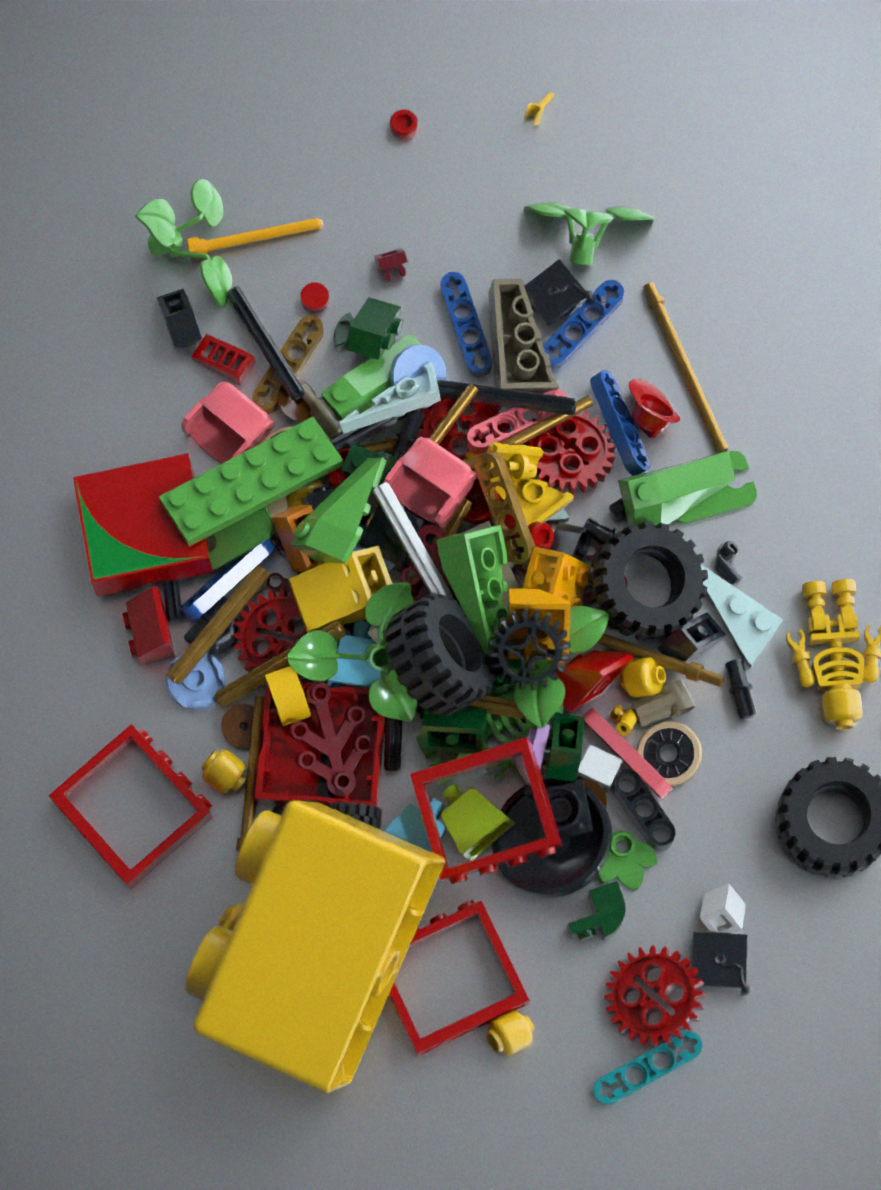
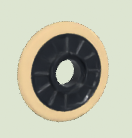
M673 721L661 722L650 727L640 738L636 750L671 786L680 785L688 781L697 772L702 760V747L697 735L686 725ZM666 746H673L677 749V757L673 761L667 762L661 758V751Z

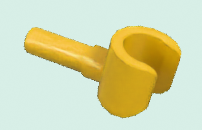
M549 92L540 102L528 104L524 120L528 117H533V125H539L543 109L554 98V94Z

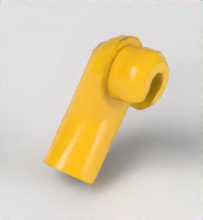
M317 479L290 493L286 498L288 508L295 505H304L302 500L308 493H313L314 489L323 487L321 480Z
M616 705L609 714L610 718L616 721L617 732L623 736L630 733L638 718L634 710L630 708L624 710L621 705Z

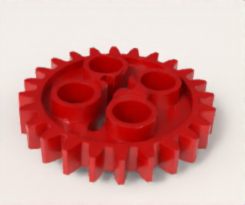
M440 397L441 401L427 407L428 410L420 409L425 416L416 439L419 437L429 438L435 431V427L440 424L457 399ZM470 402L467 407L471 408L474 413L469 416L460 415L439 446L460 460H464L466 453L458 455L452 451L456 446H464L468 450L466 445L467 435L463 431L458 433V424L462 430L468 429L469 431L473 426L503 413L499 412L502 406ZM501 423L497 428L500 432L506 433V431L510 430V424ZM477 436L475 437V441H480L483 444L485 443V438L480 439Z
M586 410L582 415L577 414L522 444L529 447L549 449L553 452H543L542 457L539 459L536 473L539 476L538 480L548 482V487L553 488L557 486L558 491L561 492L564 491V488H568L572 495H574L575 488H579L584 494L586 493L587 484L595 489L598 481H605L606 473L610 474L616 455L613 453L616 446L614 443H611V434H605L607 424L597 425L598 416L589 419V411ZM561 430H567L571 434H564ZM588 447L593 449L594 451H586L584 450V448ZM566 466H571V467L575 468L576 470L571 471V470L566 469L565 467H566Z
M283 588L280 589L278 596L273 590H268V599L258 594L259 603L256 605L248 601V606L251 609L250 612H240L245 620L244 622H235V625L241 628V632L234 633L233 637L239 639L241 643L233 647L237 651H243L237 659L241 662L248 661L244 667L246 671H252L295 645L285 640H277L271 636L257 633L258 628L280 635L285 634L298 640L307 633L306 628L299 634L294 633V625L297 621L302 620L292 591L288 597L287 590ZM276 612L278 616L276 623L268 626L266 622L268 615ZM267 640L269 644L267 651L259 654L257 650L259 643ZM297 673L299 679L305 680V677Z
M651 945L649 954H646L640 947L638 949L639 957L635 958L631 953H627L629 960L627 964L622 961L617 962L621 971H610V974L616 980L615 982H607L605 984L612 990V993L604 995V998L609 1002H613V1004L606 1008V1011L610 1014L616 1013L610 1021L614 1025L622 1023L618 1031L622 1035L630 1031L628 1039L632 1042L640 1036V1043L643 1046H646L649 1039H651L653 1045L658 1047L662 1038L668 1045H671L672 1035L682 1040L680 1030L684 1028L689 1032L693 1031L688 1024L690 1020L700 1021L694 1012L695 1010H704V1006L697 1002V999L704 998L706 995L703 991L696 988L704 983L700 978L693 979L699 971L696 967L688 969L691 961L687 957L680 961L681 954L679 951L676 950L669 956V949L664 946L660 954H658L656 947ZM653 968H660L661 976L655 981H648L649 971ZM639 977L655 993H658L675 1011V1014L670 1015L635 982V978ZM677 988L683 989V997L677 1002H671L669 999L670 993ZM631 991H639L640 998L633 1004L627 1003V995ZM654 1011H661L662 1019L655 1025L649 1024L648 1018L650 1014Z

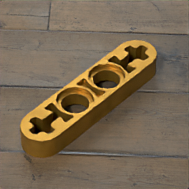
M307 315L298 322L280 350L296 377H298L324 335L322 321L313 315ZM312 325H315L316 333L311 332L308 335L306 344L303 341L306 336L305 326L310 328ZM292 347H300L304 351L303 356L299 359H291L287 353ZM271 366L252 395V401L267 414L274 412L278 408V392L276 390L279 391L282 383L273 380L272 376L275 372ZM267 384H269L273 388L270 394L271 403L265 402L264 405H261L259 397H266L270 388Z
M492 451L481 454L475 461V471L495 526L501 525L507 558L516 565L528 562L531 559L535 544L506 463L498 452ZM493 462L494 467L487 470L486 464ZM499 476L500 480L491 483L490 479ZM496 486H501L505 490L506 498L503 502L495 497L494 491ZM507 514L512 515L516 520L514 530L507 528L504 519ZM520 534V537L511 539L512 535ZM523 546L525 552L518 554L516 548Z

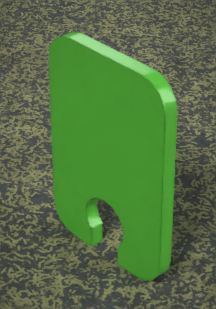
M729 452L733 471L742 472L749 470L747 460L741 452ZM754 481L745 483L743 487L736 489L726 485L677 518L676 521L686 524L752 505L757 497Z
M267 506L213 534L217 541L214 550L209 552L213 573L235 561L273 535L275 526Z

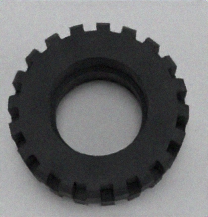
M652 521L642 522L638 526L633 524L619 531L598 550L599 554L593 558L591 567L594 569L589 574L588 583L593 584V589L589 593L591 600L597 599L599 606L595 609L608 613L609 620L607 625L609 627L618 626L620 628L619 633L627 637L634 634L635 639L645 640L648 637L656 639L674 632L682 624H687L693 619V614L699 612L703 605L700 600L706 596L708 589L707 586L703 585V581L708 579V573L706 569L702 570L700 565L705 562L702 553L696 555L693 548L697 545L692 539L686 542L682 538L684 532L677 528L670 531L669 525L661 522L654 526ZM640 554L647 555L658 560L666 568L671 580V593L668 601L662 606L656 608L645 606L636 601L629 593L625 584L624 572L627 562L632 557Z
M428 594L397 612L390 619L385 633V641L387 642L385 648L387 655L391 659L389 663L392 670H395L399 683L404 685L407 689L406 693L411 698H415L419 706L427 708L428 712L447 716L455 714L489 693L495 679V674L493 673L495 668L491 667L493 660L488 654H484L462 607L458 605L456 600L447 598L446 595Z
M827 757L824 762L815 760L809 763L808 767L805 769L801 768L789 780L778 801V809L775 814V821L778 822V828L776 829L778 839L783 840L784 845L782 847L786 854L791 853L795 857L793 862L799 867L802 864L810 868L808 872L814 875L820 872L824 873L826 878H835L837 875L849 877L857 871L862 872L867 869L881 855V777L879 774L871 775L868 772L870 767L863 763L860 767L854 765V759L844 758L843 761H837L836 757ZM823 792H838L851 798L858 805L863 816V827L858 837L847 844H833L817 836L807 819V810L814 797Z

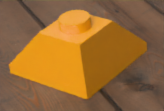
M509 589V622H512L510 618L511 611H515L518 618L522 617V608H527L528 616H533L535 608L540 609L539 618L543 619L544 615L549 612L551 613L550 624L555 620L561 622V626L556 632L566 630L567 636L562 640L569 641L570 601L540 589ZM529 627L515 630L508 636V640L512 641L513 638L524 637ZM538 629V640L548 645V648L555 649L551 638L544 631ZM533 636L530 637L527 647L521 648V650L525 649L526 659L529 658V654H531L534 648L532 644ZM508 650V659H520Z

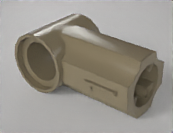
M683 679L663 686L660 693L654 696H648L631 704L632 710L637 714V723L641 729L670 716L671 718L679 717L696 707Z

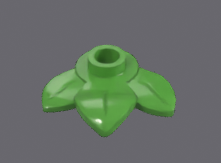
M617 831L612 834L611 850L605 865L598 873L602 883H607L618 877L619 881L626 887L637 890L643 881L644 867H651L658 863L655 851L647 843L637 842L631 833ZM618 842H625L628 848L626 851L621 852L617 850L616 844Z

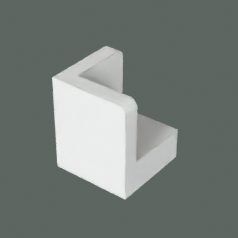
M590 745L579 766L577 778L593 780L604 791L609 792L623 760Z
M730 884L724 885L704 894L700 920L711 933L730 934L742 929L745 902Z

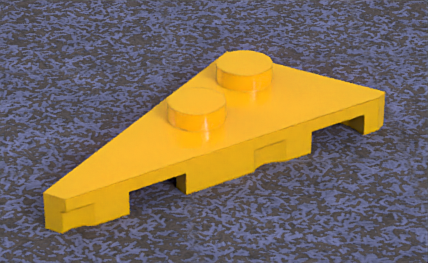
M468 451L465 454V459L468 461L477 455ZM499 476L490 479L491 483L500 480ZM510 476L527 525L536 521L545 523L574 500V496L571 493H563L548 487V483L535 480L531 477L517 480ZM496 486L495 489L499 494L500 500L503 502L506 498L505 490L501 486Z

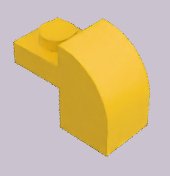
M291 666L265 675L282 726L311 717L298 675Z

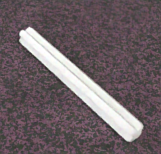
M386 482L377 486L373 493L430 594L446 595L447 598H453L390 485Z

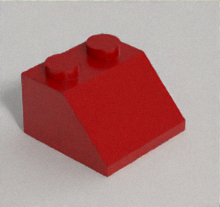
M158 586L151 587L125 602L127 612L122 613L126 630H132L134 640L128 641L132 658L137 657L141 666L176 658L165 607Z
M593 650L584 656L579 653L568 665L564 662L566 665L564 672L555 669L558 678L565 688V697L562 705L572 713L602 695L634 657L630 653Z

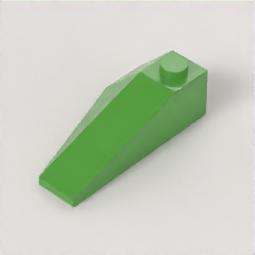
M411 333L394 343L389 351L385 350L379 360L370 358L343 375L321 393V397L340 420H343L355 410L359 414L363 413L373 406L371 399L388 388L393 387L390 382V368L395 356L400 354L407 346L419 345L420 343ZM371 437L365 439L364 441L358 443L357 445H358V446L363 445V444H364L367 440H369Z
M729 451L620 479L618 483L628 526L633 524L638 526L642 522L651 521L654 526L660 522L670 524L734 481L735 476Z
M382 457L368 458L296 527L294 532L295 538L291 545L318 563H347L363 531V528L359 526L361 517L367 515L371 508L367 503L368 497L373 494V490L379 485L387 460Z
M501 525L436 539L442 569L484 654H488V650L496 648L488 644L489 638L497 637L492 633L493 628L496 626L504 629L500 624V619L502 617L507 619V611L503 607V592H507V582L503 581L502 565L507 564V552Z

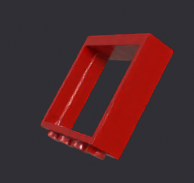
M132 724L48 795L52 802L130 890L213 818L209 810L212 805L202 793L196 796L189 788L193 784L182 771L176 774L170 767L173 762L162 749L156 752L150 745L153 741L150 735L142 727L137 730ZM133 740L197 812L130 870L66 797Z
M527 737L410 774L432 853L445 859L444 866L439 875L442 881L450 880L451 885L468 880V874L478 871L480 876L498 871L497 865L507 862L509 867L527 862V856L537 853L538 858L546 857L556 853V847L562 846L533 745ZM522 756L546 838L449 868L425 786Z
M469 900L457 907L458 912L449 916L446 913H441L429 920L430 925L421 929L417 927L410 946L478 915L515 994L420 1038L395 983H393L389 997L417 1057L489 1024L492 1019L510 1010H518L529 1005L530 1000L482 900L477 903L474 900Z

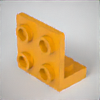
M534 547L522 589H540L570 601L571 607L583 606L582 598L585 587L588 585L591 566L566 553Z

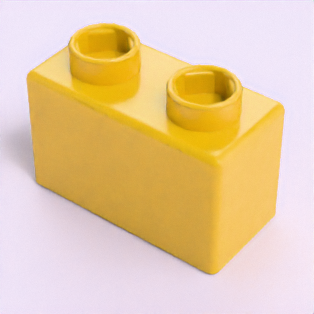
M291 801L287 804L282 816L269 810L260 813L242 843L235 864V875L237 878L251 884L252 887L233 932L218 925L213 927L198 947L187 974L185 991L189 995L203 1001L194 1020L193 1028L195 1032L324 1093H329L350 1084L434 890L445 859L321 803Z

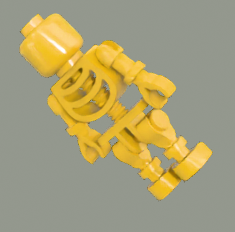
M840 579L831 583L832 597H839L836 602L837 607L840 608V614H836V620H830L829 615H824L825 601L821 598H825L827 595L826 583L824 581L806 582L802 584L803 599H809L807 601V608L811 609L810 617H808L809 632H812L809 638V645L829 644L830 647L815 656L810 669L808 661L811 659L809 653L805 652L804 632L800 629L797 634L800 637L798 645L791 640L790 632H788L786 643L792 650V653H794L792 660L798 667V677L801 685L811 687L815 682L818 691H827L822 696L825 722L835 725L837 730L852 729L854 727L853 723L858 722L863 717L861 695L856 689L861 687L863 679L867 683H874L879 676L877 663L878 659L881 658V651L878 650L881 641V626L877 630L879 636L875 637L874 641L868 632L870 626L866 627L864 641L867 648L863 650V656L854 649L842 647V643L858 642L861 637L860 631H854L858 629L857 614H854L852 607L855 605L854 598L851 597L856 594L855 580ZM836 626L837 632L831 633L830 627ZM843 657L849 658L852 661L843 660ZM831 658L830 662L824 663L823 665L819 666V662H821L824 659ZM832 671V673L822 676L823 673Z

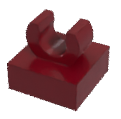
M402 248L374 256L377 268L383 270V276L387 281H391L390 271L393 268L399 269L401 277L406 276V269L402 264L408 261Z

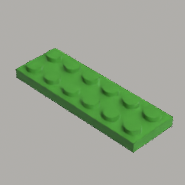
M311 417L159 496V501L188 547L342 467L343 459L315 418Z

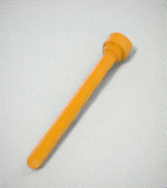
M313 218L210 240L198 239V236L186 238L189 252L207 254L209 251L320 229L323 223L320 218ZM190 258L191 261L198 260V258Z

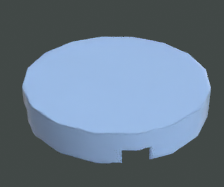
M425 345L407 346L392 361L390 368V382L392 386H395L407 376L409 378L418 377L425 372L423 365L431 361L437 380H446V365L442 356L435 349Z
M208 653L204 655L181 684L178 685L172 682L167 674L165 679L168 693L175 703L183 708L192 710L208 708L217 702L215 692L225 687L226 682L222 665L216 657ZM179 655L178 657H176V658L172 661V663L170 664V668L168 669V671H169V670L171 669V667L176 663V661L181 657V655Z

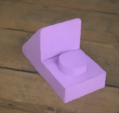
M547 724L543 729L537 726L534 729L529 728L527 738L532 742L539 769L550 725ZM523 757L512 758V762L525 783L531 786Z

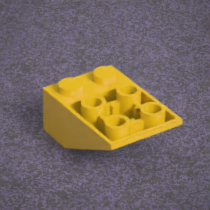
M379 546L353 551L347 563H324L288 580L307 633L321 630L335 621H339L344 625L365 620V608L370 597L384 586L393 584Z

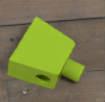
M453 784L443 792V797L450 806L441 813V817L461 854L471 861L515 824L512 819L473 787L463 793L457 784Z

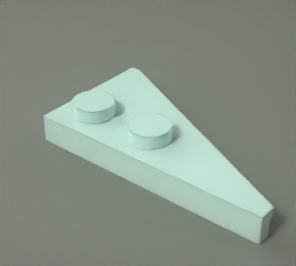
M432 361L423 365L425 372L418 377L409 378L407 376L395 386L388 388L371 399L373 406L363 413L359 414L355 410L340 421L343 433L392 417H400L409 411L421 407L426 408L441 401Z
M701 565L702 570L706 569L708 573V579L703 581V585L708 587L707 594L713 602L712 606L723 625L728 628L733 642L739 647L745 658L746 665L751 668L784 620Z

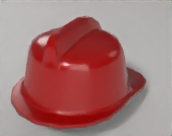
M633 379L629 382V390L635 399L632 419L649 438H656L671 423L680 421V416L674 411L668 399L657 387L641 379Z

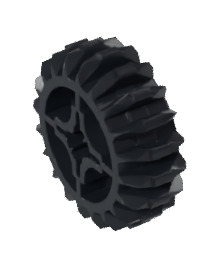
M522 608V617L518 618L515 611H511L510 618L512 622L502 617L500 624L504 629L495 626L492 633L497 637L489 638L488 641L489 645L496 647L488 650V656L496 658L491 662V667H502L497 676L503 678L507 674L510 675L507 680L509 686L515 680H519V689L521 690L524 689L525 682H530L531 690H536V681H540L543 687H547V676L554 681L558 680V674L554 669L564 672L566 665L561 661H568L570 659V654L563 651L570 648V641L562 640L567 636V631L560 630L556 632L561 626V622L555 620L550 624L551 613L549 612L544 615L543 619L539 618L540 609L535 608L533 616H528L527 608ZM529 627L524 637L513 638L512 641L506 640L515 630ZM538 629L544 631L551 638L555 649L548 648V645L538 640ZM533 636L532 644L534 648L526 662L525 649L521 650V648H526L530 642V637ZM504 649L510 650L511 654H515L520 658V669L509 662ZM551 658L550 662L541 669L529 671L534 661Z

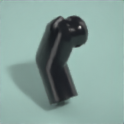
M235 618L209 649L207 652L209 655L220 656L234 648L233 646L236 645L237 638L233 637V634L238 631V626L235 625V622H239L238 619Z

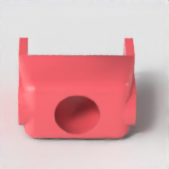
M228 382L219 383L190 410L181 423L182 431L185 434H190L193 440L209 456L221 464L259 445L275 426V423L262 408Z
M419 437L397 461L385 477L383 483L387 482L390 485L398 501L408 510L443 529L455 515L464 497L474 485L477 473L472 471L468 464L429 438Z

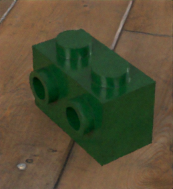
M368 297L349 326L346 350L361 354L367 358L379 360L385 350H390L394 335L398 336L403 326V319L400 318L401 306Z
M426 708L421 725L422 751L465 754L484 751L487 738V709L463 708L455 714L444 716L428 712Z
M555 712L552 729H549L542 764L547 765V778L576 782L582 756L585 717Z

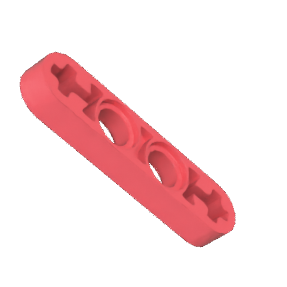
M555 389L543 393L568 397L563 391ZM513 407L470 428L467 433V448L471 453L479 455L488 450L491 442L501 443L554 413L546 412L545 415L544 411ZM527 411H533L538 415V419L527 421L523 418L522 414ZM501 423H508L513 427V431L502 433L498 430L497 426ZM475 437L485 438V443L482 444L480 441H475Z
M591 707L582 716L585 717L584 723L632 771H635L660 799H663L673 790L671 785L596 710Z

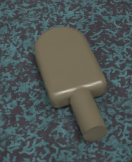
M303 384L302 387L304 388L305 395L302 398L311 408L310 415L315 418L330 439L341 434L343 430L340 426V418L322 397L317 398L309 387Z

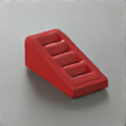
M208 334L204 336L191 356L192 360L240 386L256 363L254 355ZM209 344L214 346L207 357L202 356ZM219 349L223 351L217 361L212 360ZM229 354V355H231L232 357H231V359L229 360V362L227 363V365L225 366V365H223L222 363L224 362V360L226 359L227 355ZM238 359L241 362L237 369L234 370L232 367Z

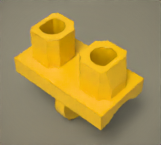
M491 442L487 452H498L503 457L510 476L517 480H523L526 477L535 478L538 461L544 452L540 447H529L520 444L507 445L499 442ZM493 462L487 464V470L494 467Z

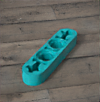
M685 1031L681 1033L682 1038H686L688 1041L694 1040L696 1045L693 1047L694 1053L690 1054L688 1050H685L678 1054V1057L681 1059L679 1062H676L674 1053L668 1047L669 1045L664 1042L602 1076L593 1087L594 1098L602 1105H612L690 1062L702 1050L701 1038L694 1032ZM676 1036L671 1038L674 1050L683 1044V1040L678 1039ZM658 1052L666 1053L670 1059L669 1066L666 1069L656 1068L652 1062L654 1054ZM631 1067L639 1068L643 1073V1080L636 1085L629 1083L625 1077L627 1069ZM619 1074L621 1083L628 1090L622 1092L620 1086L612 1092L613 1098L609 1099L606 1095L601 1097L599 1094L602 1090L601 1084L604 1082L608 1086L615 1084L618 1080L614 1076Z

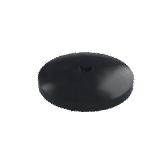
M553 778L543 779L545 789L572 783L571 781H559ZM528 785L516 791L500 809L515 824L492 843L493 854L541 840L533 799L528 798L524 793V788ZM586 786L585 791L593 832L562 839V846L556 847V853L538 858L536 853L527 856V862L509 867L508 862L497 865L502 874L519 890L542 898L566 896L589 884L605 865L612 845L611 820L603 803Z

